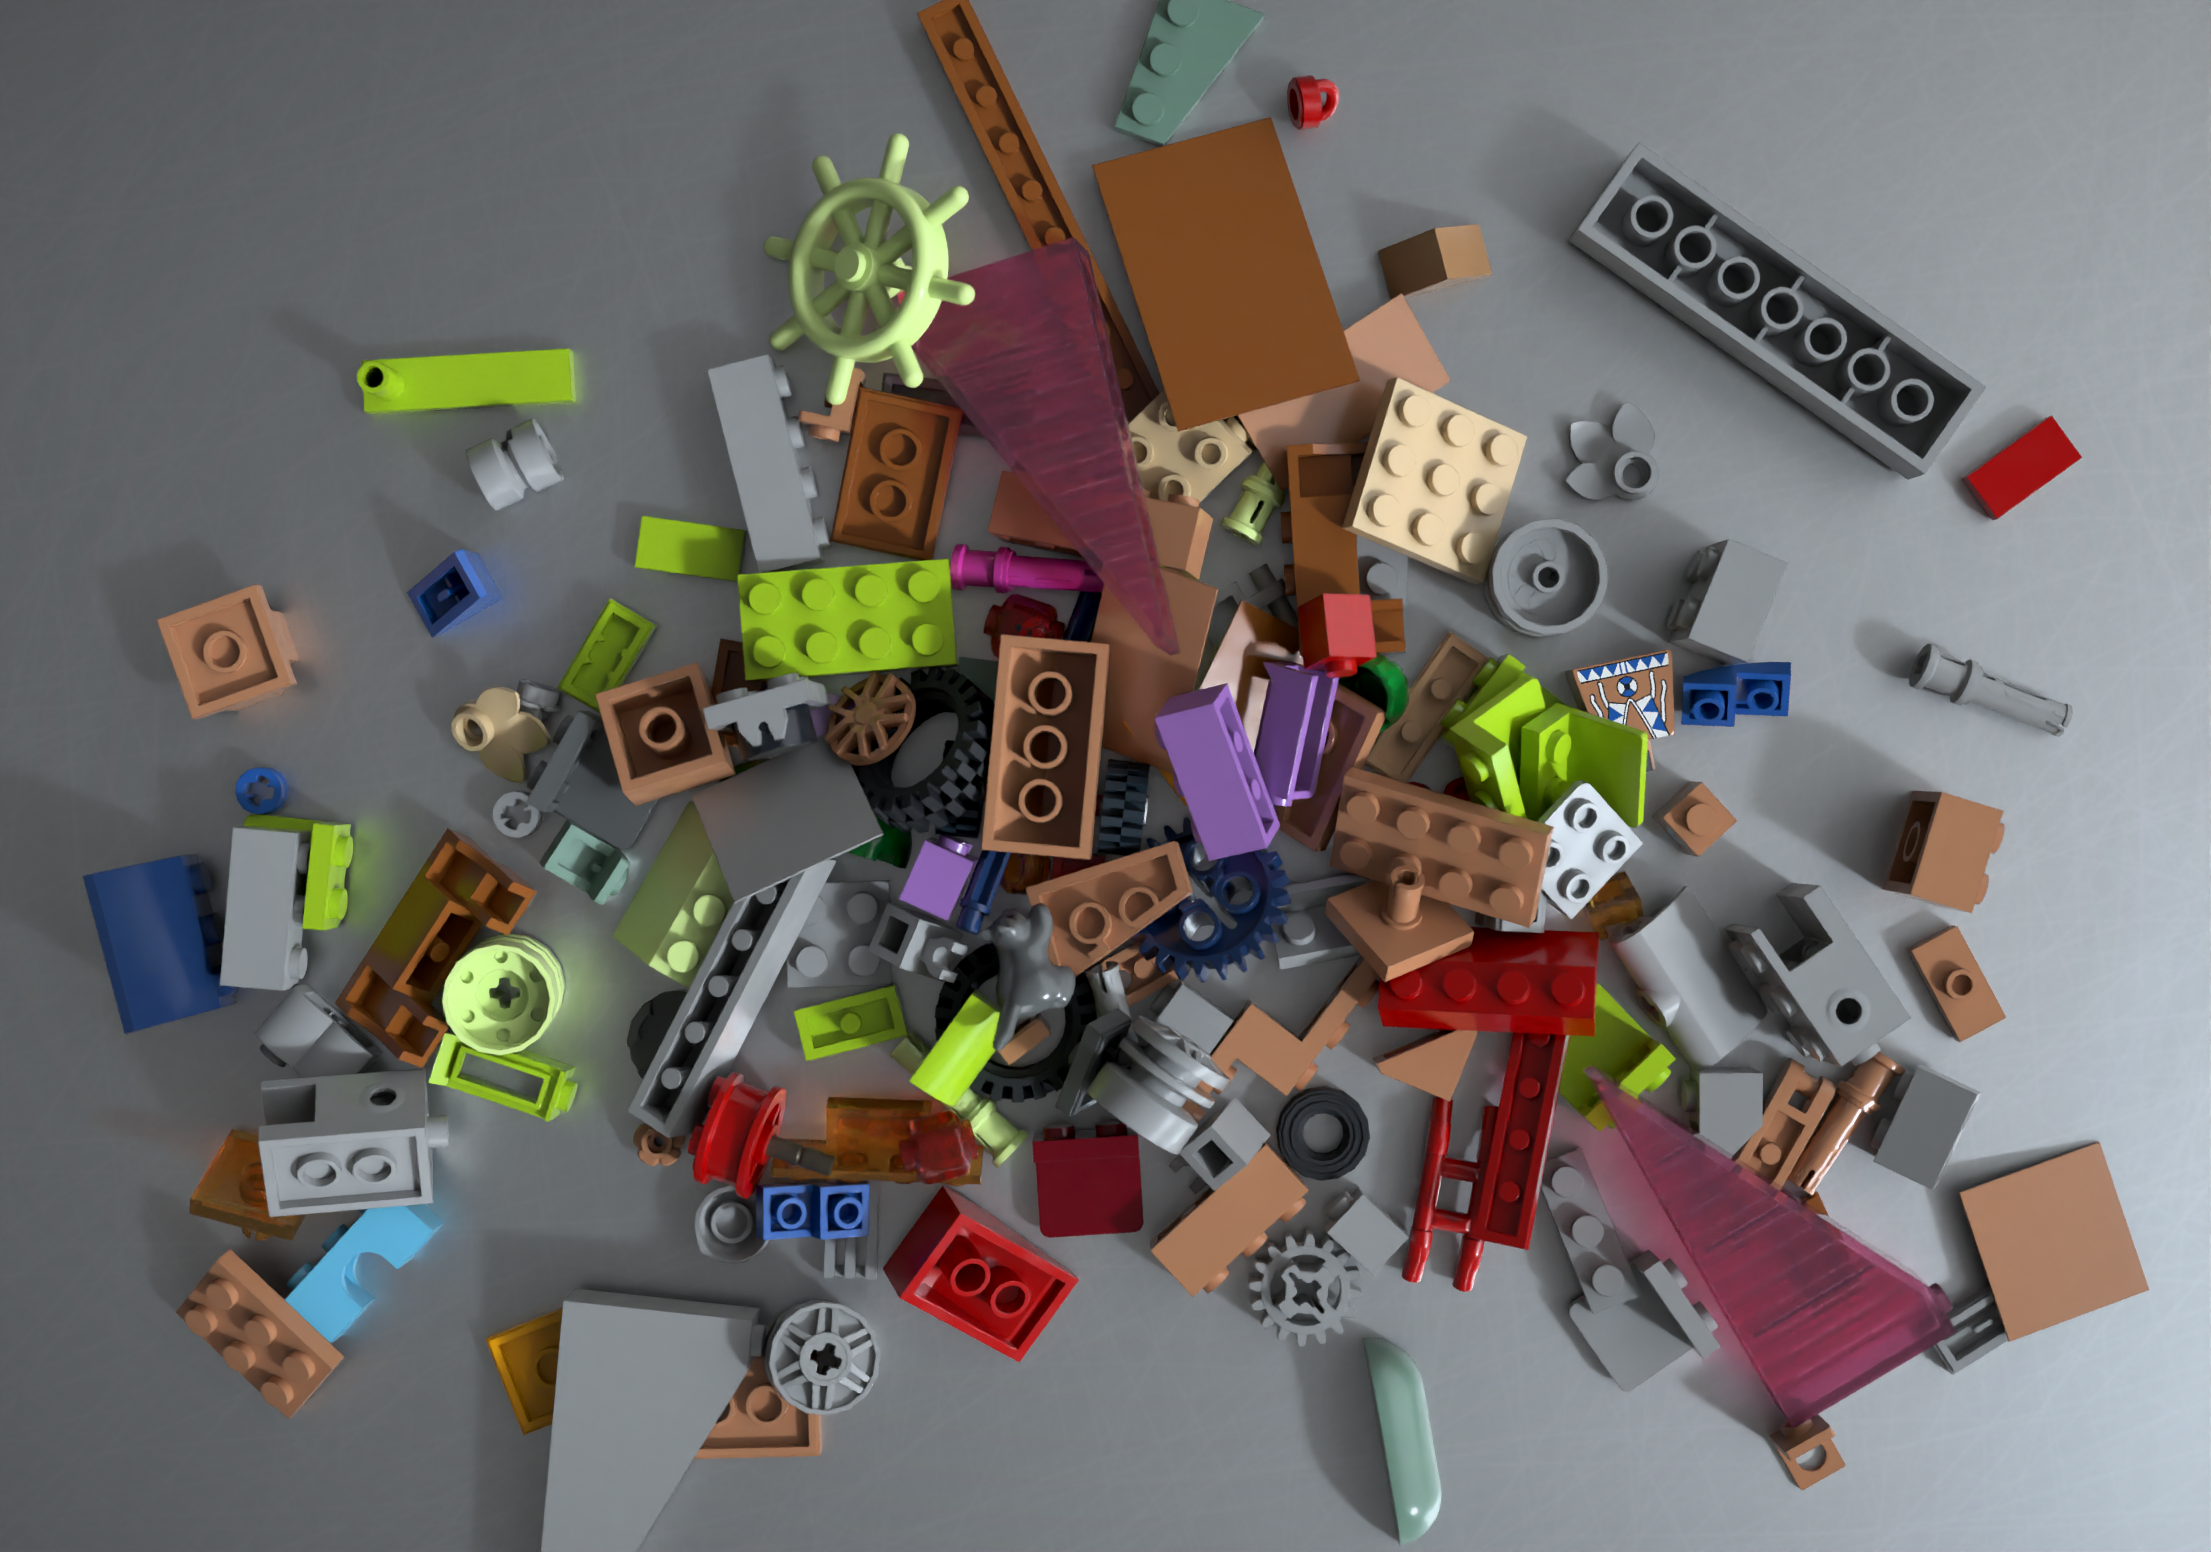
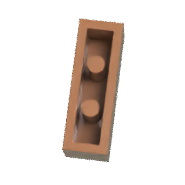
M1266 1141L1247 1166L1217 1190L1213 1191L1209 1187L1150 1241V1251L1192 1297L1202 1288L1206 1293H1210L1226 1279L1230 1273L1226 1266L1240 1253L1247 1258L1265 1243L1268 1236L1264 1231L1277 1219L1280 1218L1285 1223L1304 1207L1307 1201L1303 1196L1309 1191L1307 1185Z

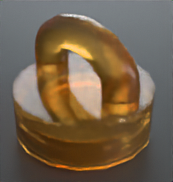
M1011 852L1000 880L1002 888L1007 893L1028 895L1027 887L1046 882L1051 866L1050 856Z

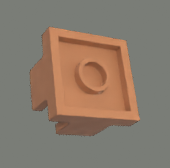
M255 584L157 620L192 719H202L222 711H238L283 694V689L297 684L290 665L299 661L297 650L283 613L270 609L262 585Z

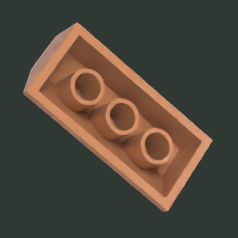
M1001 635L981 850L1091 859L1110 659L1109 644Z

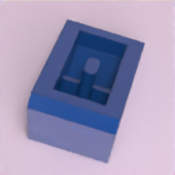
M465 549L453 552L407 592L432 638L504 599L480 555Z

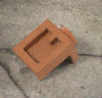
M853 368L846 399L842 404L832 405L825 397L824 406L831 408L830 416L799 410L797 421L803 426L810 427L808 436L831 442H839L840 434L850 436L859 388L865 387L867 375L862 369Z

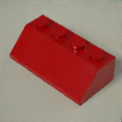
M1471 927L1474 930V935L1470 947L1384 982L1380 977L1378 1011L1383 1027L1595 1036L1599 932L1544 930V933H1531Z

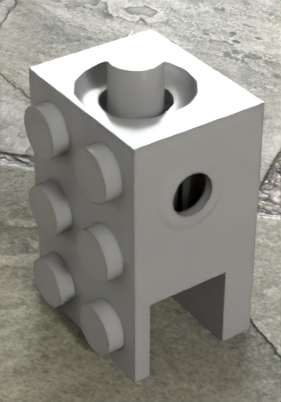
M1791 883L1776 894L1804 935L1803 939L1780 955H1777L1760 928L1732 924L1725 929L1733 941L1728 945L1729 951L1742 969L1747 971L1751 968L1762 983L1757 988L1760 997L1774 1014L1781 1011L1792 1027L1786 1031L1787 1036L1798 1052L1804 1057L1810 1054L1812 1058L1819 1062L1825 1061L1840 1067L1850 1060L1854 1065H1859L1880 1051L1881 1048L1877 1044L1880 1039L1911 1019L1821 885Z
M425 1068L261 1081L266 1125L259 1126L258 1144L269 1217L433 1203L432 1148L449 1146L447 1115H429Z

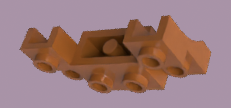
M1368 442L1287 445L1291 511L1280 512L1282 544L1293 543L1294 564H1284L1286 596L1296 595L1300 658H1303L1298 607L1323 593L1360 595L1356 534L1342 527ZM1403 598L1371 600L1376 654L1405 653Z
M447 828L335 1004L349 1018L373 1034L398 1060L423 1068L449 1028L446 1019L431 1005L448 975L460 960L482 924L508 936L519 918L526 911L528 904L537 891L510 867L496 862L471 838Z

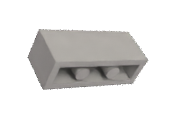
M259 826L233 827L220 977L221 986L284 991L298 986L299 979L304 978L308 954L307 949L302 948L301 945L311 831Z

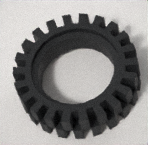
M939 666L930 667L928 675L921 669L911 672V685L902 677L899 678L911 689L916 702L915 719L903 743L917 727L933 716L944 712H952L957 715L958 731L956 739L948 755L938 768L925 779L905 788L894 787L891 772L902 744L889 756L876 763L862 766L851 765L874 815L891 828L895 829L896 827L905 833H911L912 828L918 833L929 832L930 822L937 828L947 825L946 811L948 810L959 818L967 812L962 800L968 796L976 803L983 793L975 786L980 780L988 782L989 768L987 765L990 761L995 702L965 675L948 667L944 671ZM898 688L896 689L894 696L902 694ZM904 708L895 711L892 714L904 713ZM899 727L891 728L887 731L889 739L896 733ZM877 740L872 741L873 752L879 748ZM859 747L855 748L851 753L860 755Z
M986 943L969 955L967 954L952 970V972L957 974L954 984L947 981L943 984L934 1017L936 1018L935 1034L937 1041L975 989L978 990L985 981L998 974V954L996 947L991 943ZM1084 973L1075 978L1074 994L1067 1006L1064 1007L1066 1022L1064 1034L1058 1046L1049 1056L1036 1064L1024 1067L1005 1066L989 1059L969 1088L978 1094L980 1091L990 1095V1099L1001 1101L1002 1098L1010 1099L1012 1103L1024 1102V1099L1035 1098V1100L1044 1098L1048 1093L1054 1090L1057 1092L1063 1087L1071 1067L1068 1064L1070 1053L1081 1041L1087 1024L1097 1019L1094 996Z

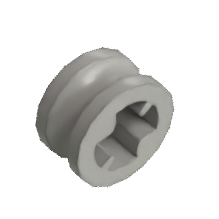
M512 791L505 793L496 801L492 817L495 826L501 833L508 837L519 838L532 835L539 829L543 822L544 813L526 803L528 806L524 808V811H531L529 822H521L517 828H514L509 824L513 818H506V808L508 806H517L520 800L526 802L531 793Z

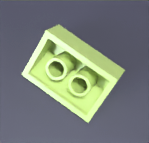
M688 802L612 935L648 966L687 988H690L734 902L693 802Z

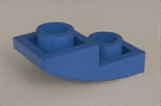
M1791 662L1735 664L1683 676L1681 725L1734 727L1735 714L1788 717Z
M810 1182L756 1185V1237L761 1240L815 1237L824 1240L869 1236L868 1183Z

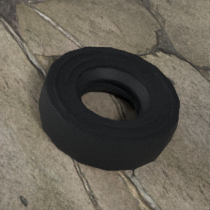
M1327 1086L1307 1088L1292 1097L1281 1111L1276 1128L1278 1148L1287 1164L1302 1176L1319 1181L1338 1179L1354 1170L1366 1155L1370 1140L1368 1119L1359 1103L1344 1091ZM1325 1113L1333 1115L1340 1121L1343 1128L1341 1143L1331 1152L1318 1153L1312 1151L1303 1140L1305 1124L1316 1114Z

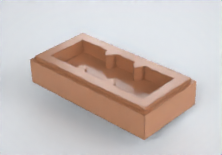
M1951 925L1907 949L1956 1041L1962 1042L2007 1018L1958 926Z

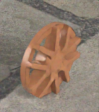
M875 671L871 672L868 678L856 683L850 689L844 686L841 689L844 693L836 705L830 704L828 708L832 713L828 722L827 734L824 736L825 740L841 760L851 765H869L889 756L903 743L915 719L916 702L911 689L892 673L880 675ZM898 688L902 694L894 696L896 689ZM854 701L856 704L854 708L846 710L849 704ZM904 708V713L892 714L893 712ZM899 727L896 733L889 739L887 731L891 728ZM877 740L879 748L872 752V741ZM859 747L860 755L851 753L855 748Z

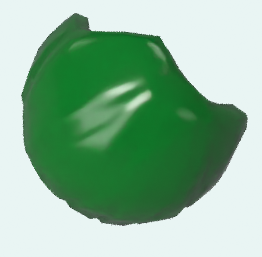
M1376 654V658L1358 666L1356 674L1339 677L1338 683L1387 711L1385 721L1380 729V732H1383L1395 724L1404 714L1409 704V688L1407 677L1403 673L1401 666L1395 661H1390L1384 655Z

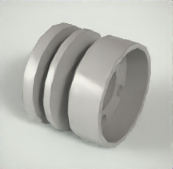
M1139 1015L1132 1024V1029L1148 1042L1147 1046L1143 1047L1135 1041L1123 1037L1119 1046L1135 1062L1129 1070L1122 1065L1106 1061L1088 1087L1087 1092L1102 1107L1128 1127L1157 1146L1178 1155L1198 1127L1194 1118L1182 1107L1186 1100L1206 1108H1211L1215 1103L1214 1099L1198 1083L1202 1080L1210 1086L1223 1091L1230 1078L1218 1068L1211 1055L1194 1041L1171 1026L1154 1023L1148 1018Z
M815 1299L793 1305L776 1318L766 1336L763 1353V1363L767 1379L780 1397L805 1413L825 1416L850 1410L868 1395L878 1377L881 1358L876 1333L862 1315L843 1304ZM829 1343L831 1344L829 1352L836 1356V1362L834 1366L825 1365L821 1372H816L817 1363L810 1359L813 1349L822 1351L825 1344Z

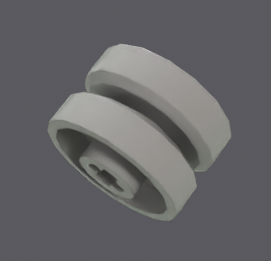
M1557 518L1534 520L1504 536L1494 547L1484 581L1485 598L1495 617L1514 632L1533 638L1564 634L1588 622L1602 605L1609 583L1607 561L1596 539L1579 525ZM1544 568L1551 571L1548 579L1554 581L1553 587L1546 588L1538 580L1539 572Z

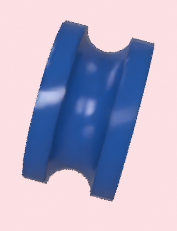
M264 767L253 768L240 776L236 783L235 794L238 803L244 810L253 814H269L278 811L284 806L288 799L289 786L285 777L277 770ZM266 777L270 780L267 787H273L274 794L272 799H262L260 804H258L254 800L258 797V794H251V785L253 783H262Z

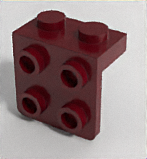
M1103 1121L1095 1123V1130L1075 1131L1073 1124H1054L1044 1126L1043 1133H1034L1032 1145L1033 1160L1036 1163L1040 1231L1045 1237L1132 1233L1139 1231L1143 1227L1139 1142L1136 1131L1127 1127L1122 1121Z

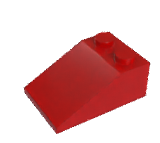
M943 1185L882 1268L900 1299L1018 1362L1021 1361L1079 1281L1076 1274L988 1211Z

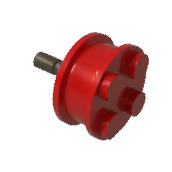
M732 1072L727 1078L720 1076L716 1078L708 1098V1106L711 1109L705 1125L697 1124L688 1145V1154L695 1156L692 1167L695 1182L705 1185L713 1179L736 1187V1195L744 1199L749 1198L755 1191L756 1185L759 1184L771 1157L794 1165L800 1164L803 1168L827 1176L831 1175L835 1157L810 1147L804 1148L802 1144L778 1137L786 1105L785 1088L774 1086L770 1091H766L745 1084L744 1075L737 1072Z

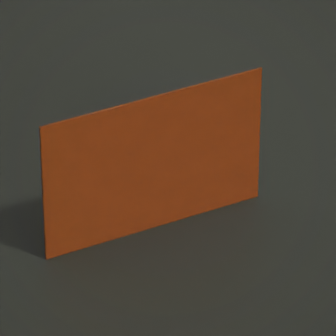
M1271 117L1092 165L1178 432L1360 381Z

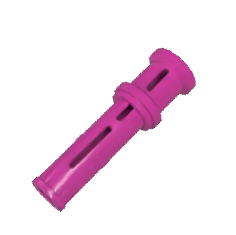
M957 544L952 553L950 577L953 589L962 591L967 586L995 588L996 593L1007 594L1008 591L1012 592L1014 587L1102 594L1109 561L1017 556L1016 552L1009 547H1000L997 551L970 550L967 544Z

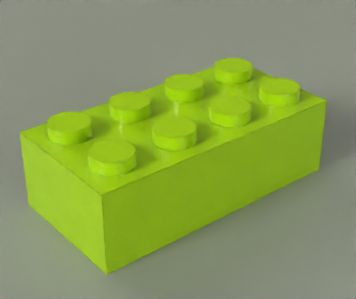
M949 559L737 575L745 680L749 682L768 681L793 673H798L799 677L808 676V678L867 674L875 671L880 673L929 669L936 666L940 668L958 667L953 589L950 577L951 563Z

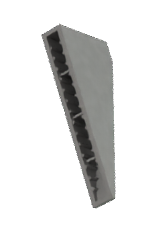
M573 1289L563 1300L541 1552H637L755 1360V1356H763L766 1342V1325L758 1324L760 1308L584 1289Z

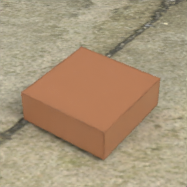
M1038 1013L1035 1017L1026 1019L1017 1026L1012 1039L998 1052L1008 1065H1011L1051 1035V1027L1041 1013Z

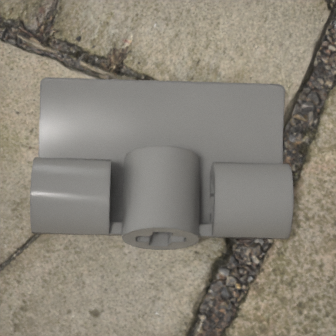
M1683 886L1675 897L1654 917L1645 916L1634 919L1619 928L1609 939L1611 947L1633 981L1639 986L1634 995L1640 1008L1653 1023L1661 1028H1666V1032L1693 1071L1706 1069L1723 1059L1758 1026L1768 1013L1766 1006L1729 951L1692 890L1687 886Z

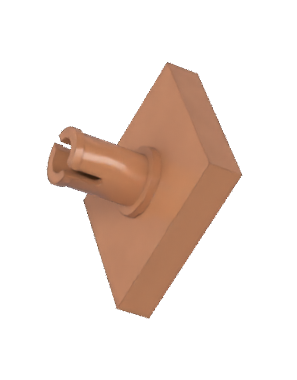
M1403 865L1393 869L1390 875V885L1373 880L1330 897L1326 902L1325 915L1384 982L1468 948L1473 940L1474 930L1449 903L1421 895L1425 884L1424 874L1418 876L1420 870L1412 866Z

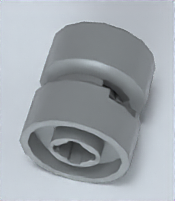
M533 418L507 430L506 440L503 442L492 437L466 449L467 460L477 484L489 504L496 511L522 500L526 488L539 492L564 480L563 472L554 450L542 428Z

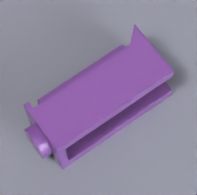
M1263 662L1272 681H1268L1254 756L1272 804L1292 806L1294 799L1314 798L1339 678L1326 677L1323 670L1304 669V665L1294 662Z

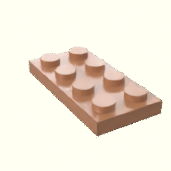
M1350 767L1343 778L1329 867L1390 885V875L1393 869L1403 865L1412 866L1420 870L1418 876L1421 874L1425 876V884L1421 895L1530 928L1536 918L1554 827Z

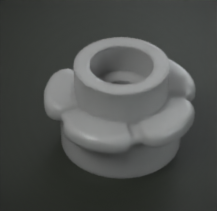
M519 680L516 690L520 698L519 711L530 713L539 720H546L548 713L559 712L560 708L557 705L560 691L558 689L532 680Z

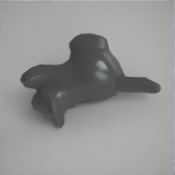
M1043 903L1033 905L1028 917H1024L1015 909H1005L1001 916L993 921L990 927L981 930L978 934L981 939L988 940L994 945L998 954L999 968L996 995L998 1006L1001 1010L992 1042V1047L997 1051L1002 1050L1012 1039L1017 1020L1035 1017L1038 1013L1049 1008H1064L1074 994L1076 980L1069 966L1054 965L1049 959L1048 946L1053 931V918L1048 907Z

